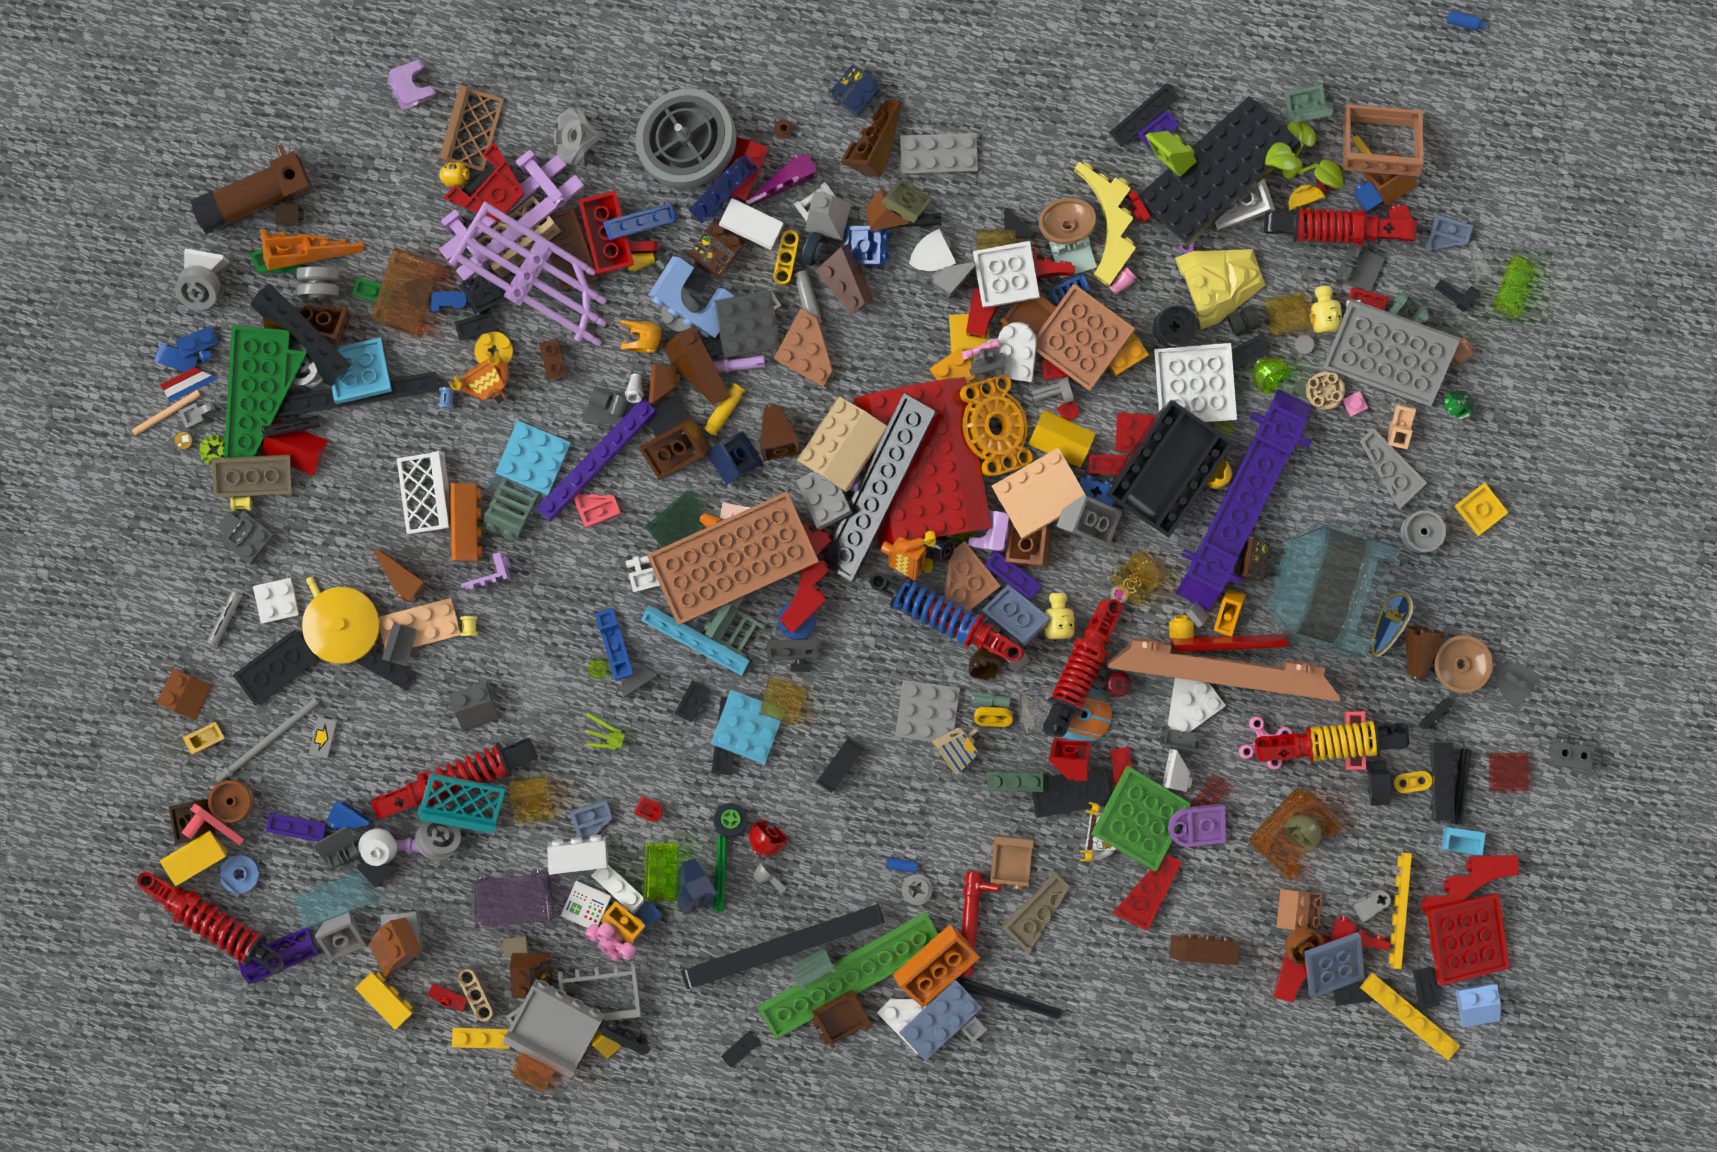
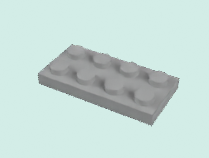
M976 133L900 136L901 174L978 172Z

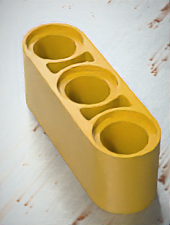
M793 230L785 231L781 237L774 271V280L779 286H787L792 278L799 244L798 234ZM792 235L796 240L793 244H787L785 238ZM789 254L792 257L791 261L788 263L782 262V255ZM781 272L788 275L787 280L779 281L777 279L778 274Z

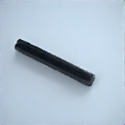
M1465 748L1460 751L1454 797L1455 820H1451L1453 824H1462L1472 753L1470 749Z

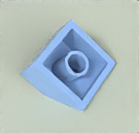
M1488 983L1455 989L1462 1027L1500 1021L1501 1003L1497 984Z

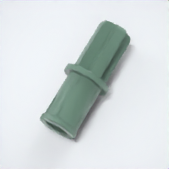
M974 691L971 699L973 703L989 705V707L996 706L1009 709L1010 697L994 695L993 692L988 694Z

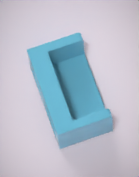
M1444 827L1441 850L1482 856L1486 833Z

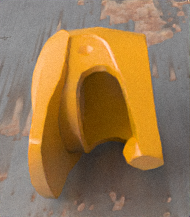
M620 320V326L631 329L630 333L639 338L638 341L631 343L623 341L621 350L640 353L657 351L662 334V328L659 325L648 321Z

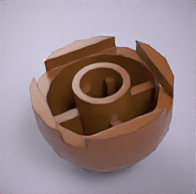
M1297 928L1290 932L1285 940L1286 955L1296 966H1299L1298 964L1306 966L1304 952L1324 945V939L1312 928Z

